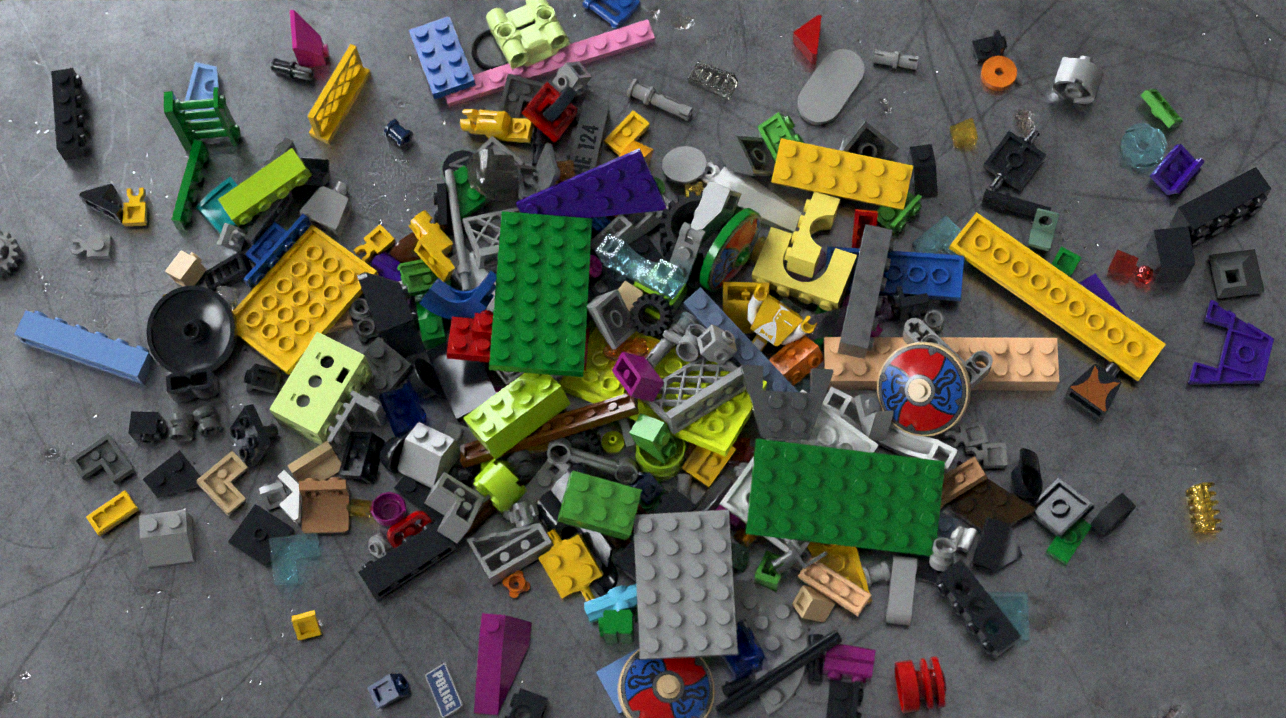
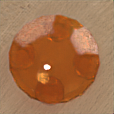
M644 338L627 339L613 350L607 344L603 348L602 354L609 360L617 361L622 352L645 357L648 354L649 348Z

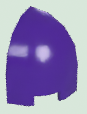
M385 251L374 257L370 266L378 272V276L397 282L401 281V273L397 269L401 263Z

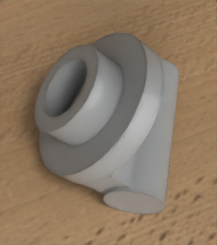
M382 531L369 539V551L377 558H381L382 553L387 549L394 548Z

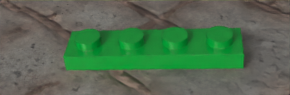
M193 140L171 218L178 229L185 230L187 222L189 223L191 220L192 203L197 199L198 182L202 181L203 177L202 167L208 160V150L203 141Z

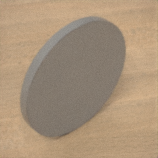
M690 146L677 147L671 150L662 162L664 175L672 182L687 184L698 180L705 173L707 167L705 155L697 148Z

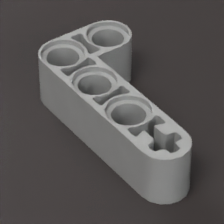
M911 318L905 323L903 340L907 344L916 343L919 340L921 342L936 343L951 350L962 361L969 375L971 390L989 374L993 360L988 352L977 351L967 361H964L922 320ZM982 361L986 364V367L979 368L975 362Z

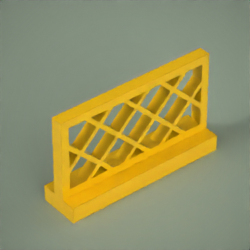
M352 44L349 45L307 116L312 126L309 131L310 136L326 144L331 143L371 75V71L363 67L357 47Z

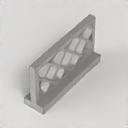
M518 207L463 219L462 223L477 257L476 264L479 270L497 266L500 227L491 222L495 219L501 220L502 211L520 213ZM479 224L484 227L481 232L471 229L470 225ZM487 228L498 233L495 239L484 235ZM480 240H483L491 245L490 247L480 249L478 243Z
M701 355L696 360L662 379L664 384L658 393L662 394L661 399H655L654 402L641 400L667 423L668 429L673 434H676L746 390V382L741 372V366L737 368L729 360L722 366L719 364H706L709 360ZM691 371H700L699 376H687V374ZM704 371H716L715 376H703ZM721 371H731L726 376H720ZM673 382H681L680 388L668 386ZM685 383H697V388H685ZM702 383H713L706 388H701ZM667 394H679L678 400H667L666 396ZM683 394L694 395L687 400H682ZM664 406H676L668 412L663 410Z

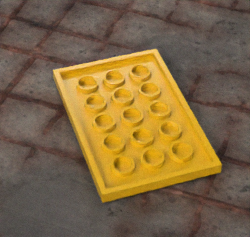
M312 224L233 310L237 320V336L286 374L290 375L316 332L325 335L351 307V304L363 293L357 275L364 272L374 275L379 274L370 265Z

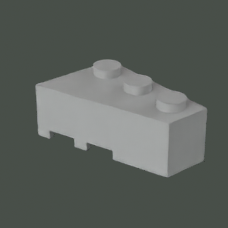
M540 523L514 528L511 531L502 533H491L488 536L467 539L470 548L492 585L536 561L539 556L549 551L553 546Z

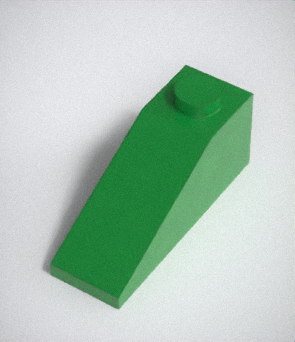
M424 293L415 295L422 341L425 349L431 350L447 342L443 317L432 313L420 305L421 300L426 294Z

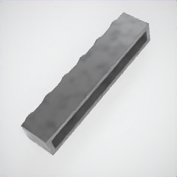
M865 224L838 353L865 359L867 351H872L874 338L870 337L871 330L876 331L879 319L874 317L875 311H880L883 298L879 297V292H884L887 278H883V273L889 271L891 259L887 258L888 252L892 253L895 239H891V229Z

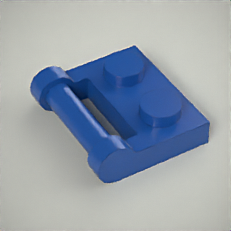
M584 0L582 4L587 10L591 9L608 21L611 27L616 30L640 6V1L599 0L619 14V16H614L597 4L598 0Z

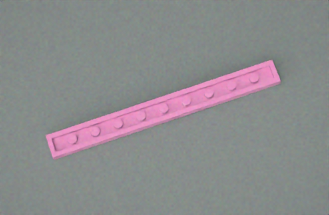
M647 19L572 43L559 49L556 55L528 67L520 66L512 70L510 65L506 64L474 74L473 78L476 86L449 94L445 98L448 107H452L504 90L508 73L536 80L557 73L565 63L579 61L582 65L655 42V37Z

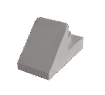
M863 394L854 397L862 433L874 442L886 440L894 411H882L877 394Z

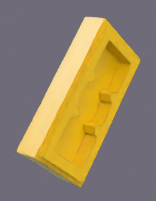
M124 490L90 513L86 518L98 536L101 537L139 511L128 492Z

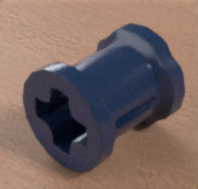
M397 119L391 120L384 129V135L392 137L401 148L406 146L413 136V132L399 125Z

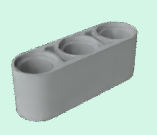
M893 555L886 623L910 626L917 558Z

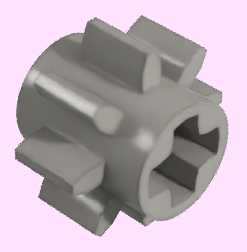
M528 500L513 504V511L508 512L510 522H517L518 527L535 523L534 516L539 515L536 504L530 505Z

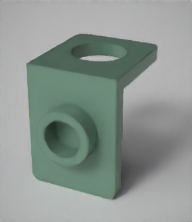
M1040 208L1037 209L1028 246L1050 251L1059 213ZM1042 216H1048L1052 219V223L1050 225H1043L1039 219Z

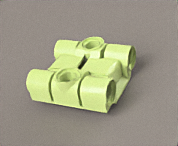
M526 0L527 5L507 14L501 8H495L487 14L488 26L512 70L520 66L528 67L556 55L559 49L570 45L566 33L556 18L554 9L548 4L547 0ZM531 22H534V23H535V24H533V25H531V26H529V27H526V28H524V29H522V30H517V28L522 27V26H524V25H526V24H529V23H531Z

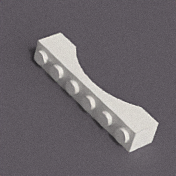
M831 387L822 404L862 432L854 398ZM892 423L890 424L886 440L875 441L878 445L898 455L945 461L944 475L948 473L958 451L937 439L908 434L898 429Z

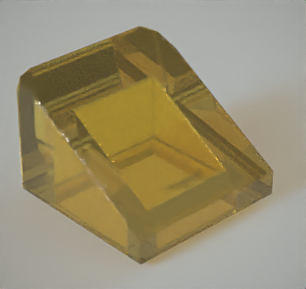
M973 118L950 126L955 148L977 143L978 135Z
M352 499L347 504L346 509L350 516L371 518L372 500Z

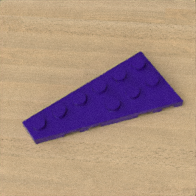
M640 148L516 202L520 213L578 218L668 209Z

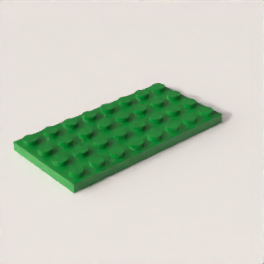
M502 211L489 370L583 377L592 219Z
M756 439L745 534L931 556L934 553L932 550L933 544L938 534L945 461Z

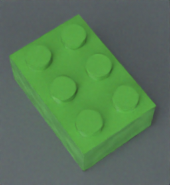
M572 471L567 481L557 521L627 540L632 532L642 490Z

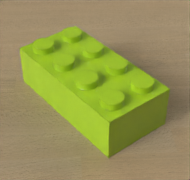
M524 373L463 417L477 440L494 459H497L571 403L561 385L551 375Z

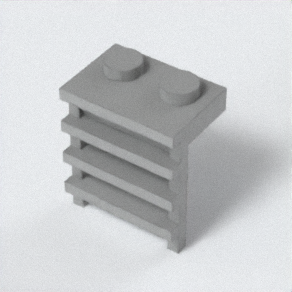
M352 390L350 393L352 397L351 402L343 404L345 410L343 415L337 414L335 418L338 423L335 427L330 426L328 429L330 435L327 440L331 443L334 440L338 444L335 454L340 455L348 441L350 431L356 429L362 417L383 427L387 418L383 412L384 409L381 408L380 402L372 396L366 398ZM348 417H349L350 421L353 422V423L351 424V426L349 425L348 421L346 420ZM340 429L346 433L344 437L341 436Z

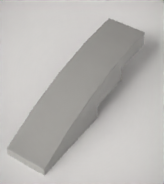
M662 194L663 199H664V201H665V203H666V205H667V207H668V203H670L671 201H669V200ZM663 211L629 214L626 218L623 215H618L591 240V248L600 257L623 248L659 225Z

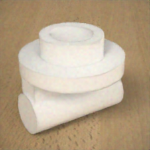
M959 526L952 532L951 540L956 543L957 550L968 553L978 531L974 528L968 529Z

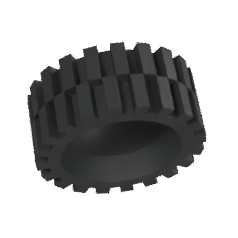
M695 191L689 192L688 198H685L683 194L678 196V203L672 200L668 203V209L664 208L662 212V218H660L659 223L661 252L663 256H666L668 263L670 262L683 223L686 222L691 225L694 212L699 206L703 191H701V196H695ZM735 211L734 214L717 230L719 233L725 227V225L735 216ZM711 246L700 248L692 269V271H698V276H700L702 265Z

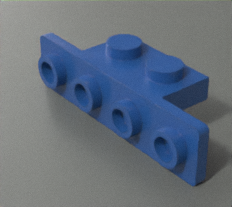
M302 214L287 231L274 222L245 253L246 258L255 264L254 268L244 277V281L249 288L252 289L257 285L270 268L272 269L280 260V257L309 228L311 223L305 214Z

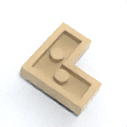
M231 451L197 479V484L229 516L246 501V498L235 488L232 482L247 471L248 467Z

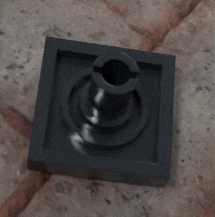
M254 404L246 405L230 427L231 437L235 440L239 449V455L248 468L256 466L271 445L269 439L278 437L277 426L275 424L263 426Z

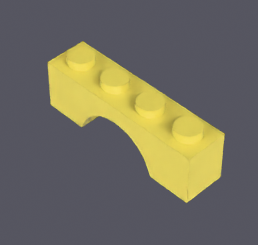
M815 191L812 199H807L803 211L806 214L805 216H800L797 228L800 229L799 231H794L791 239L793 246L792 248L788 247L784 260L788 261L787 271L813 278L822 247L813 241L811 235L820 230H831L838 212L840 199Z

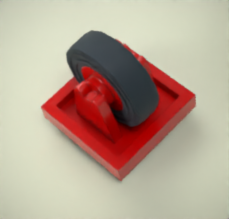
M546 82L526 106L522 114L555 143L576 117L578 108L571 101L577 93L570 86L558 92L551 84Z

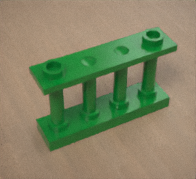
M213 87L212 99L180 101V99L176 98L173 91L164 92V114L185 151H190L193 140L228 137L232 146H237V138L241 137L240 126L236 125L226 105L225 95H221L218 87ZM214 108L206 110L186 111L191 109ZM217 117L219 118V119H209V120L191 121V120H195V119H206V118H217ZM219 127H223V128H221V129H210V130H199V131H196L197 129H208V128H219Z

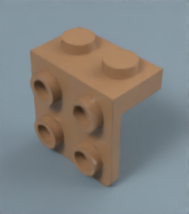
M331 477L326 481H319L318 478H307L305 481H299V492L302 496V531L304 534L346 533L349 531L350 488L346 480L340 477Z

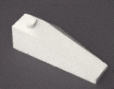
M724 166L717 175L715 183L741 193L735 209V215L743 209L751 208L761 215L762 224L794 233L801 216L800 211L749 175L728 170Z

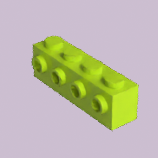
M291 148L218 200L231 220L239 227L249 223L257 213L269 209L276 200L286 197L296 186L305 184L312 174L299 155Z

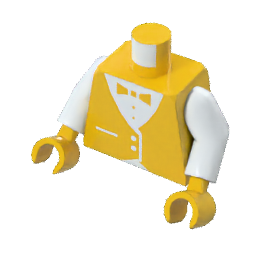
M757 284L754 295L748 304L747 320L751 324L750 329L757 333L752 343L760 351L764 349L768 341L776 347L780 344L787 345L814 331L818 323L810 325L808 323L811 318L809 315L803 321L801 315L771 296L769 288L767 291L762 292L759 290L761 284Z

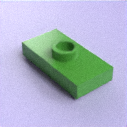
M1157 89L1145 90L1141 94V97L1152 108L1151 112L1153 115L1161 119L1168 128L1178 127L1183 123V119Z

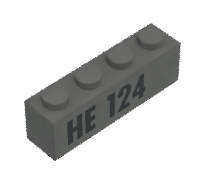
M583 101L582 108H578L576 114L578 126L573 128L571 140L574 143L573 147L568 149L567 161H569L568 168L564 167L563 181L599 166L610 118L608 104Z

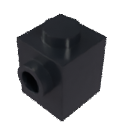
M131 411L128 433L134 440H140V442L147 444L162 440V433L166 432V421L159 412Z

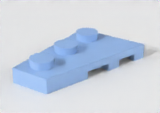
M195 62L185 101L213 98V87H218L219 89L216 66ZM214 108L191 109L186 111L206 110ZM217 117V118L195 119V120H191V121L209 120V119H219V118ZM219 127V128H208L207 130H210V129H221V128H223V127Z

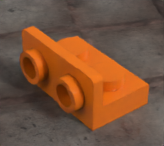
M804 335L799 340L785 345L768 360L794 386L810 372V369L818 367L824 361V357L819 346Z

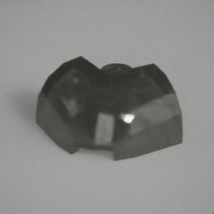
M485 149L476 152L469 158L466 166L471 189H475L478 193L486 196L485 199L516 201L518 167H515L513 155H494L493 149Z

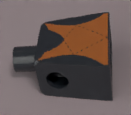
M1111 361L1104 369L1097 364L1092 365L1070 385L1066 396L1102 421L1122 384L1116 378V375L1121 370L1120 367Z

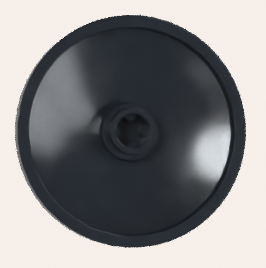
M194 285L179 287L164 295L151 311L146 330L147 342L152 355L162 367L173 373H189L198 368L216 370L231 355L236 344L238 332L237 320L230 304L217 292Z

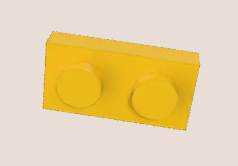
M633 110L604 140V144L620 156L627 145L637 141L650 127V123Z

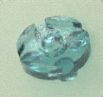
M1146 123L1135 124L1127 129L1122 137L1120 150L1131 167H1151L1162 160L1167 142L1161 130L1149 127L1150 125ZM1141 141L1149 145L1146 150L1138 147Z

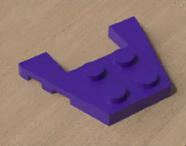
M1210 300L1204 322L1228 328L1218 368L1194 362L1188 384L1262 383L1265 378L1274 338L1249 322L1247 324L1240 320L1230 310L1226 311L1221 308L1216 301Z

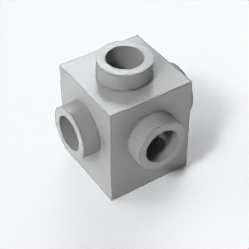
M579 61L568 62L557 71V76L552 82L558 88V92L570 86L577 93L576 96H579L585 91V86L592 76Z
M713 324L697 338L700 354L707 360L714 361L721 366L737 352L735 338L732 333L727 330L724 331Z

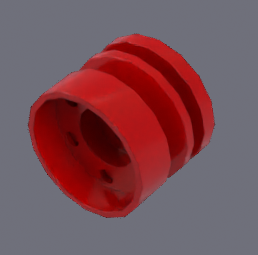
M936 656L930 657L929 669L925 658H920L919 670H915L911 660L895 662L896 688L903 713L919 711L920 700L924 699L928 710L933 709V698L938 708L945 707V676Z

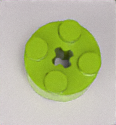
M493 459L474 478L475 482L473 483L479 494L484 496V498L487 496L491 498L492 505L500 513L508 512L512 505L516 504L528 491L524 485L520 487L517 484L519 479L500 462L497 464L496 459Z

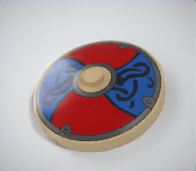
M916 342L897 349L886 359L878 375L877 395L882 411H894L891 423L898 429L915 436H933L952 428L965 414L970 401L971 384L964 364L951 350L932 342Z
M638 649L625 663L618 680V699L622 711L627 718H706L714 701L715 686L713 676L702 657L640 660V649Z

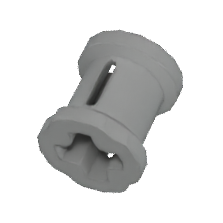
M885 560L881 561V564L862 566L868 587L872 583L879 581H891Z

